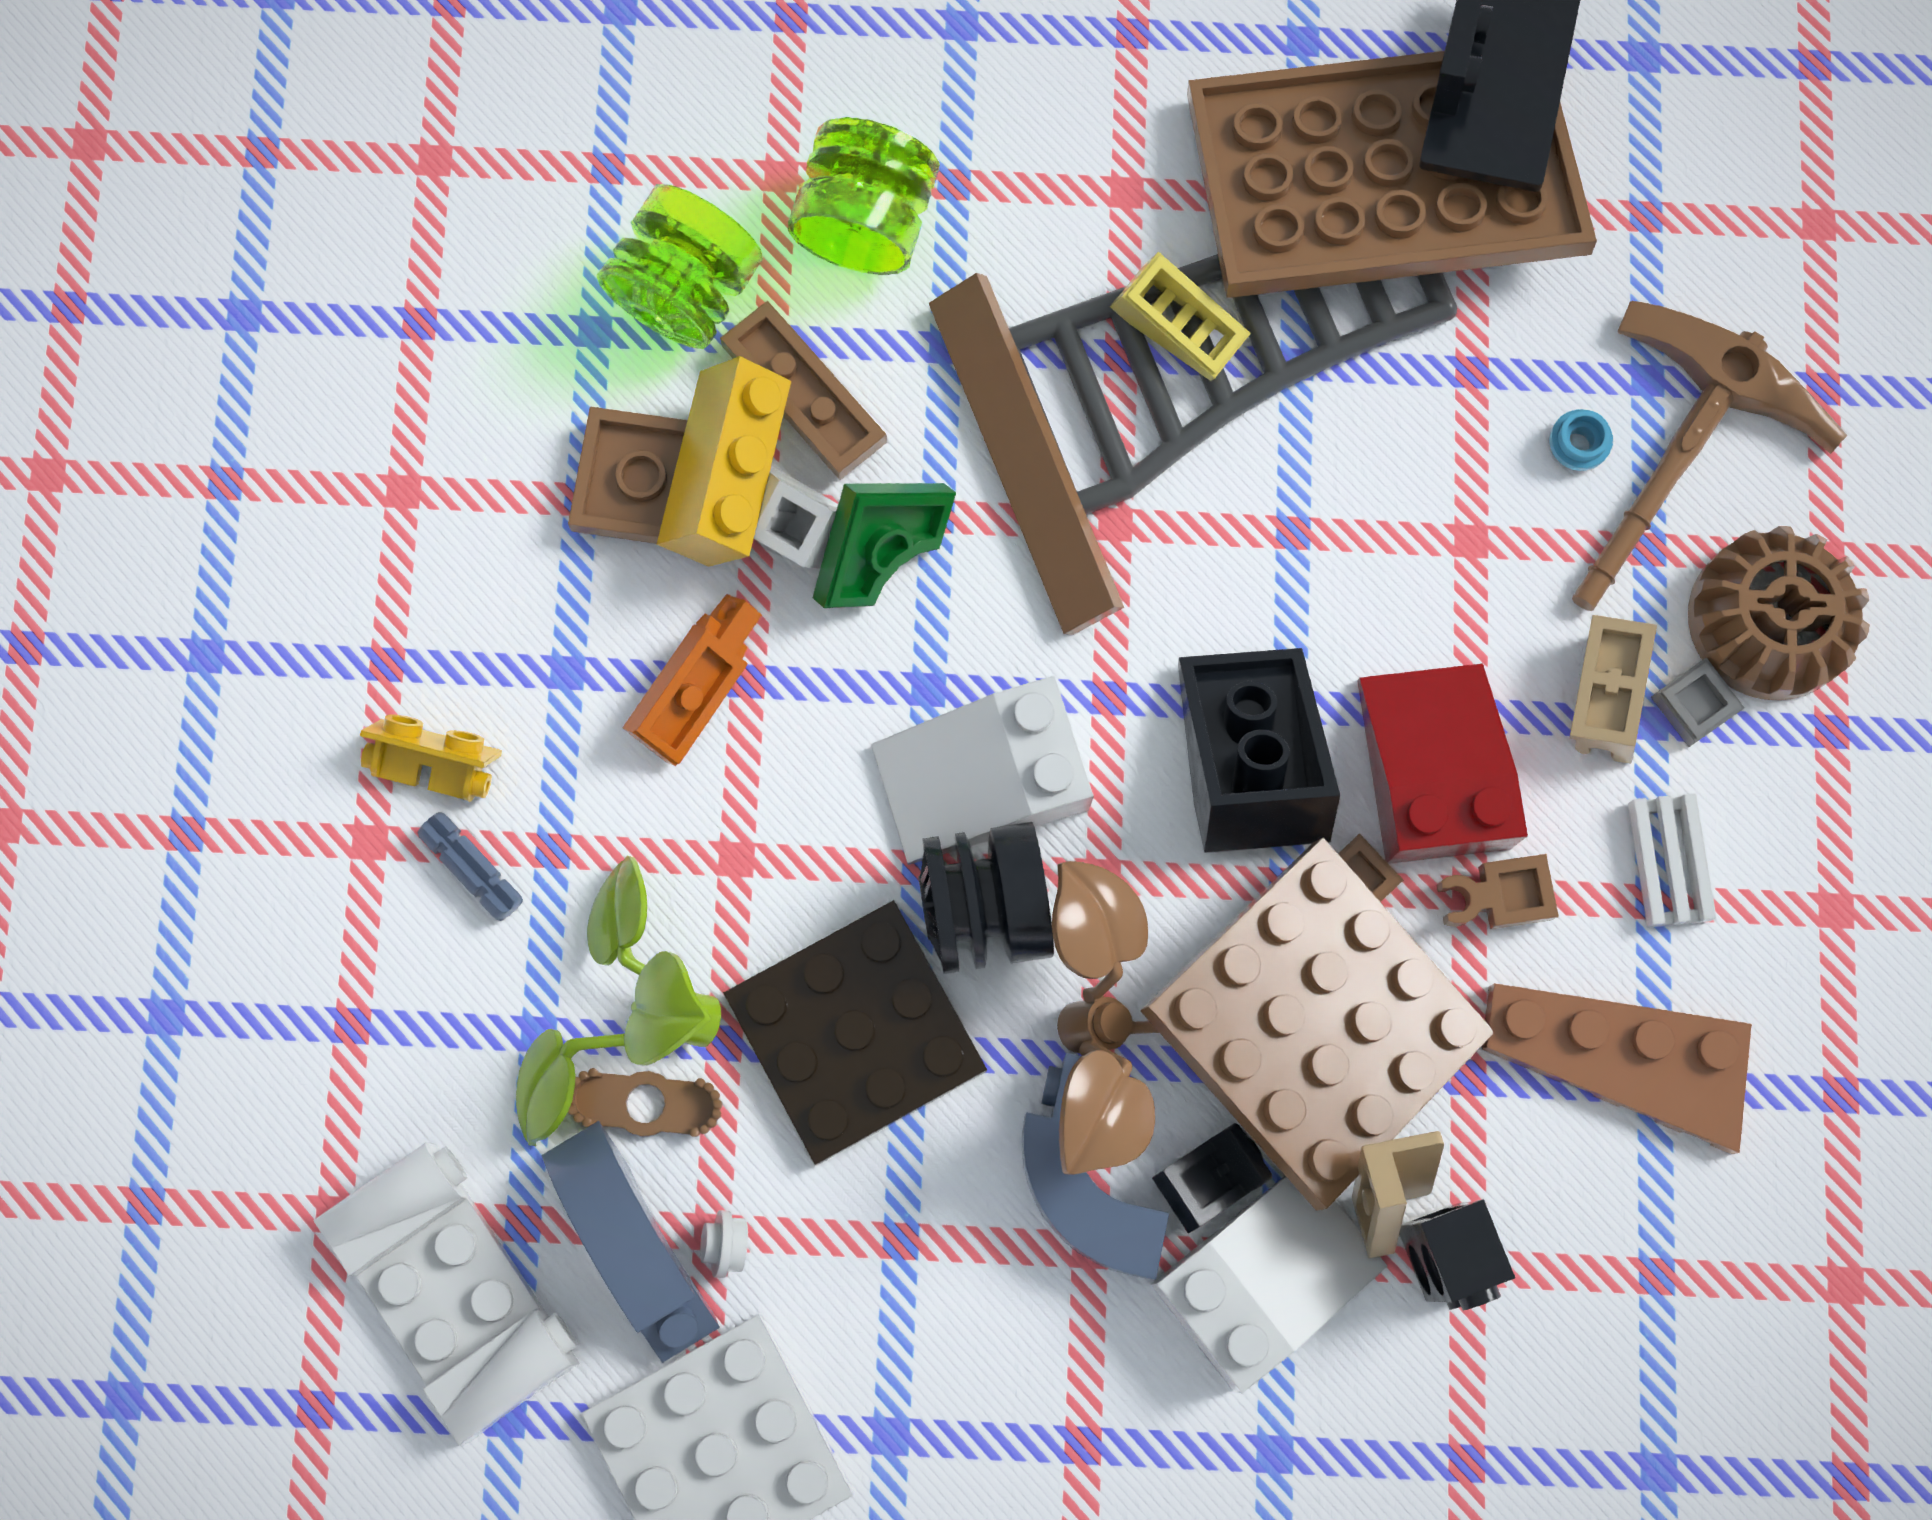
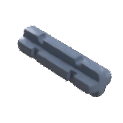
M438 812L419 828L417 832L418 837L435 854L441 853L440 861L475 898L481 897L479 903L492 917L502 921L518 909L523 902L522 896L506 879H499L501 873L465 835L459 836L461 830L445 813Z

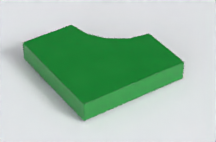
M845 483L812 598L823 608L875 606L883 586L901 565L920 553L940 549L956 492L945 483Z

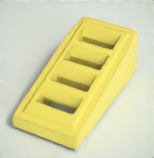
M1157 252L1145 263L1110 306L1126 322L1210 381L1217 377L1251 334L1160 252ZM1154 285L1162 293L1150 305L1143 297ZM1174 300L1183 307L1169 321L1162 313ZM1195 315L1203 322L1191 337L1188 338L1181 330L1191 317ZM1215 329L1224 336L1207 355L1199 347Z

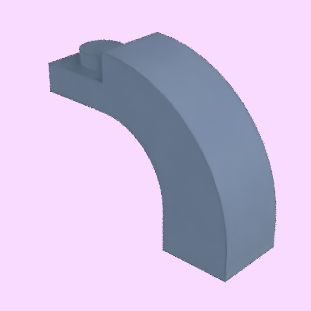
M1066 1053L1061 1068L1048 1067L1041 1104L1053 1107L1051 1117L1026 1112L1024 1116L1022 1158L1029 1189L1047 1223L1077 1253L1107 1269L1156 1280L1169 1212L1117 1200L1101 1190L1092 1181L1087 1172L1075 1175H1067L1062 1172L1059 1145L1062 1097L1068 1075L1073 1065L1082 1057Z
M600 1121L541 1155L555 1191L592 1262L637 1333L641 1331L662 1363L720 1328L713 1311L683 1268L653 1218L629 1165Z

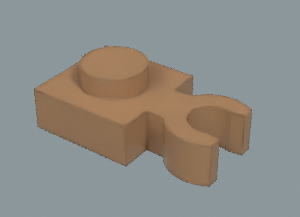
M1547 854L1483 863L1478 867L1481 880L1478 883L1464 875H1452L1436 885L1438 892L1458 891L1465 899L1463 911L1448 913L1442 917L1443 923L1446 926L1458 927L1465 925L1473 920L1479 912L1486 911L1490 930L1552 921L1559 917Z

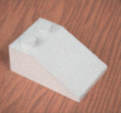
M1055 675L990 694L871 744L908 865L922 861L924 853L923 838L939 836L942 854L944 855L956 851L955 833L965 832L970 845L974 846L988 841L990 828L1033 822L1034 827L1089 811L1094 797Z
M1284 1176L1153 1281L1151 1285L1231 1389L1243 1394L1294 1353L1388 1266L1380 1256L1368 1258L1362 1233L1336 1200L1328 1209L1316 1211L1290 1180Z

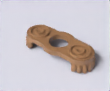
M590 1068L588 1072L581 1071L578 1077L575 1078L574 1095L568 1113L574 1115V1121L582 1122V1125L585 1127L600 1121L603 1127L624 1128L629 1133L642 1137L655 1136L661 1132L688 1134L692 1137H698L700 1134H707L711 1128L716 1127L718 1119L722 1116L721 1108L723 1103L719 1100L720 1093L714 1090L713 1084L706 1083L702 1078L692 1082L666 1079L663 1075L651 1071L636 1072L628 1076L600 1073L597 1069ZM641 1085L655 1086L664 1096L665 1106L662 1114L658 1119L649 1123H641L634 1120L628 1112L627 1101L629 1095Z

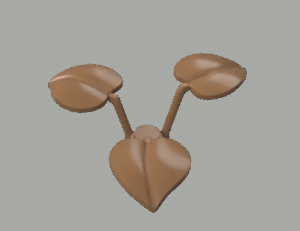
M1067 861L1057 865L1058 888L1052 912V932L1055 948L1066 968L1076 975L1086 979L1104 977L1095 987L1083 990V1001H1076L1066 1005L1060 1012L1057 1022L1058 1035L1063 1045L1071 1052L1080 1053L1082 1056L1073 1065L1066 1080L1059 1123L1062 1172L1067 1175H1075L1125 1165L1137 1159L1150 1144L1155 1127V1106L1152 1094L1145 1083L1136 1078L1129 1077L1132 1071L1131 1061L1110 1050L1123 1045L1131 1034L1159 1032L1149 1021H1132V1016L1127 1007L1117 999L1104 997V994L1123 976L1121 962L1136 960L1146 950L1148 944V921L1140 898L1123 879L1109 870L1090 863Z

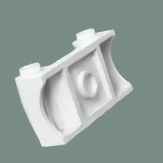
M425 1142L313 1221L347 1274L355 1276L425 1383L426 1386L422 1389L458 1446L474 1440L524 1401L578 1366L580 1362L572 1352V1349L578 1346L569 1327L556 1312L550 1316L547 1314L462 1185V1182L468 1179L467 1174L455 1155L447 1146L439 1150L437 1145Z

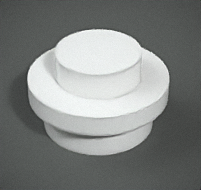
M719 1210L714 1223H704L700 1242L701 1263L711 1264V1272L714 1278H725L728 1272H742L745 1266L748 1247L747 1220L744 1218H732L731 1211Z

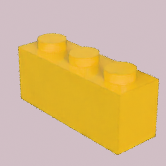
M741 356L699 372L656 545L708 567L750 556L789 394L790 380Z

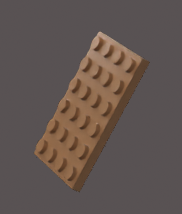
M1444 51L1188 80V104L1226 298L1592 255L1597 239L1561 102L1559 104L1544 182L1540 191L1533 192L1427 171L1419 167Z

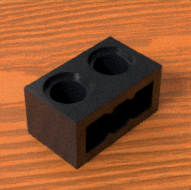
M1484 1199L1456 1203L1401 1225L1399 1235L1426 1302H1446L1449 1310L1459 1307L1463 1311L1500 1298L1501 1294L1497 1285L1516 1278Z

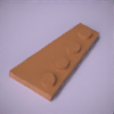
M1496 983L1489 986L1485 1021L1492 1028L1493 1035L1482 1045V1050L1555 1081H1563L1594 1094L1593 1097L1617 1107L1623 1106L1654 1119L1655 1123L1674 1131L1690 1134L1711 1143L1710 1146L1729 1154L1740 1153L1751 1023Z

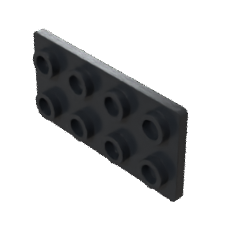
M1456 0L1420 157L1419 167L1421 169L1533 192L1541 190L1581 0Z

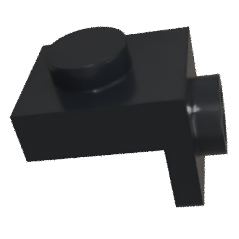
M1233 1123L1153 1176L1152 1180L1189 1234L1245 1195L1272 1179V1173L1264 1163L1262 1153L1257 1144L1246 1136L1239 1124Z

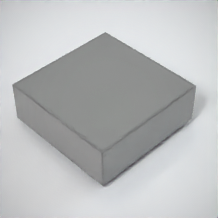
M1707 658L1651 696L1652 700L1688 747H1691L1745 708Z

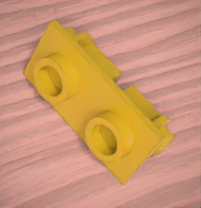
M386 715L385 719L378 720L360 732L361 737L376 740L375 744L368 742L365 745L361 756V767L370 769L373 777L415 787L419 784L422 766H429L432 768L427 790L469 802L475 796L483 799L486 798L491 786L492 775L482 772V770L501 757L502 754L500 749L484 746L485 739L480 735L459 730H449L446 732V735L423 730L422 721L404 715Z

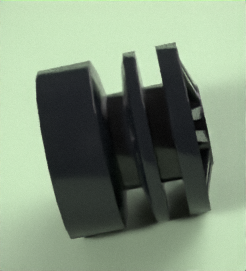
M1033 822L990 828L988 858L975 860L965 832L955 833L957 863L944 865L939 836L922 839L924 853L918 879L927 938L930 940L941 962L943 974L959 972L957 942L970 941L975 969L985 968L989 937H1001L1006 955L1011 964L1052 958L1054 956L1048 892L1039 842Z

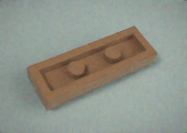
M768 300L720 337L722 347L732 359L741 356L791 381L783 417L839 480L843 479L887 443V434Z

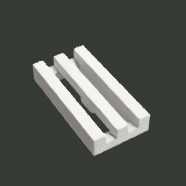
M1697 793L1683 794L1680 797L1669 795L1649 800L1646 798L1631 800L1628 803L1647 928L1710 922L1717 919ZM1675 811H1679L1694 904V909L1692 910L1689 909ZM1658 813L1664 862L1673 908L1672 912H1664L1649 814Z

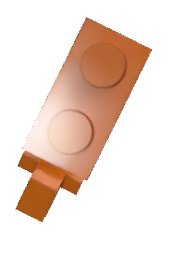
M726 594L710 615L705 613L696 622V625L693 624L622 729L663 761L673 766L680 764L748 665L743 660L748 648L743 642L762 614L744 599Z

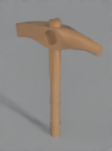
M1633 300L1629 302L1617 332L1644 342L1665 353L1684 368L1700 390H1702V393L1672 437L1655 471L1629 511L1624 512L1623 520L1595 563L1588 566V574L1572 597L1576 605L1587 611H1594L1609 586L1615 584L1614 578L1644 532L1651 528V521L1677 481L1699 455L1728 408L1770 417L1807 434L1830 454L1848 436L1784 365L1766 352L1768 345L1763 340L1764 336L1755 331L1753 333L1743 331L1738 335L1721 326L1667 307Z

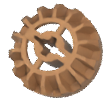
M1778 526L1766 533H1758L1756 530H1752L1741 535L1733 543L1723 548L1702 569L1692 587L1688 603L1690 635L1702 660L1707 658L1729 687L1754 698L1780 701L1791 700L1809 695L1822 688L1849 668L1856 660L1855 652L1858 645L1867 638L1870 624L1863 620L1862 609L1870 601L1867 588H1856L1850 576L1855 567L1852 560L1848 556L1837 559L1824 549L1828 539L1816 533L1808 538L1797 536L1791 526ZM1784 562V576L1772 581L1763 590L1749 589L1752 580L1760 570L1769 565ZM1797 564L1803 565L1819 575L1831 594H1818L1810 582L1802 577H1798ZM1774 602L1778 603V608H1774ZM1786 614H1789V617H1791L1789 620H1786ZM1822 625H1829L1826 632L1816 641L1797 646V635L1800 632H1814Z

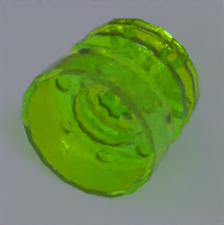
M851 117L829 119L817 129L813 152L809 154L806 166V174L809 179L799 185L788 220V232L795 242L808 252L836 266L875 275L899 274L910 268L922 226V221L918 215L928 209L931 189L935 186L940 163L933 151L917 138L895 127L869 119Z
M656 184L650 190L630 222L633 233L638 239L622 237L613 248L615 258H609L605 261L596 277L600 287L606 294L637 321L669 340L690 348L704 349L710 345L717 333L715 324L723 322L730 313L728 302L722 295L737 296L743 292L763 260L762 251L753 237L737 221L714 204L682 188L669 184Z

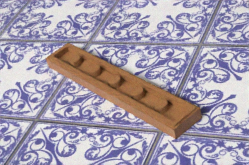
M975 273L928 304L1063 634L1074 635L1125 607L988 277Z

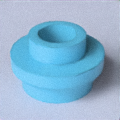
M1577 409L1563 414L1556 421L1550 432L1549 444L1554 457L1563 466L1576 471H1587L1598 467L1608 457L1613 446V435L1607 421L1600 414L1590 410ZM1580 434L1584 436L1589 442V449L1579 450L1571 444L1570 435Z

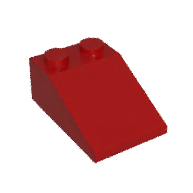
M1483 663L1358 678L1357 683L1383 850L1388 864L1511 850L1528 837L1518 773Z

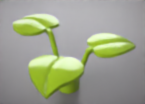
M626 855L625 859L607 877L593 902L587 925L588 947L596 963L605 966L610 965L618 957V961L622 966L639 975L635 987V1001L631 1004L632 1013L627 1021L625 1033L572 1038L563 1044L561 1033L558 1030L547 1029L533 1041L522 1061L516 1086L518 1121L529 1146H536V1142L549 1137L559 1127L568 1113L573 1100L576 1078L575 1067L571 1058L577 1052L588 1049L625 1046L626 1054L632 1063L647 1066L671 1054L683 1044L706 1047L714 1040L721 1021V1006L718 999L714 996L694 991L688 971L678 955L668 951H661L651 958L646 965L633 956L631 946L635 945L642 937L647 919V893L643 876L635 857Z

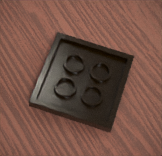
M894 900L723 992L815 1166L822 1164L987 1072L983 1060Z

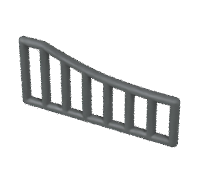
M1218 254L1178 268L1198 287L1222 278ZM1443 273L1418 275L1417 278L1428 303L1397 314L1381 280L1355 283L1372 323L1340 336L1320 288L1294 290L1318 347L1286 361L1258 294L1232 297L1244 327L1251 333L1249 339L1264 374L1233 392L1224 368L1212 381L1199 373L1212 406L1184 427H1182L1145 335L1110 308L1111 304L1125 287L1009 327V330L1057 443L1020 351L1049 339H1055L1111 477L1110 480L1080 491L1076 490L1085 513L1089 514L1133 498L1179 459L1229 422L1282 390L1389 342L1450 321L1457 314V304ZM1153 285L1143 298L1151 304L1154 303L1162 292ZM1174 300L1170 303L1174 315L1183 307ZM1193 315L1181 332L1190 338L1203 321ZM1111 318L1162 441L1160 446L1134 467L1077 331L1080 328ZM1210 335L1199 347L1207 355L1214 348Z

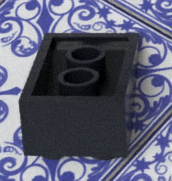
M1293 648L1179 657L1178 672L1193 803L1204 853L1307 845L1323 837L1328 843H1331L1340 800V791L1303 649Z

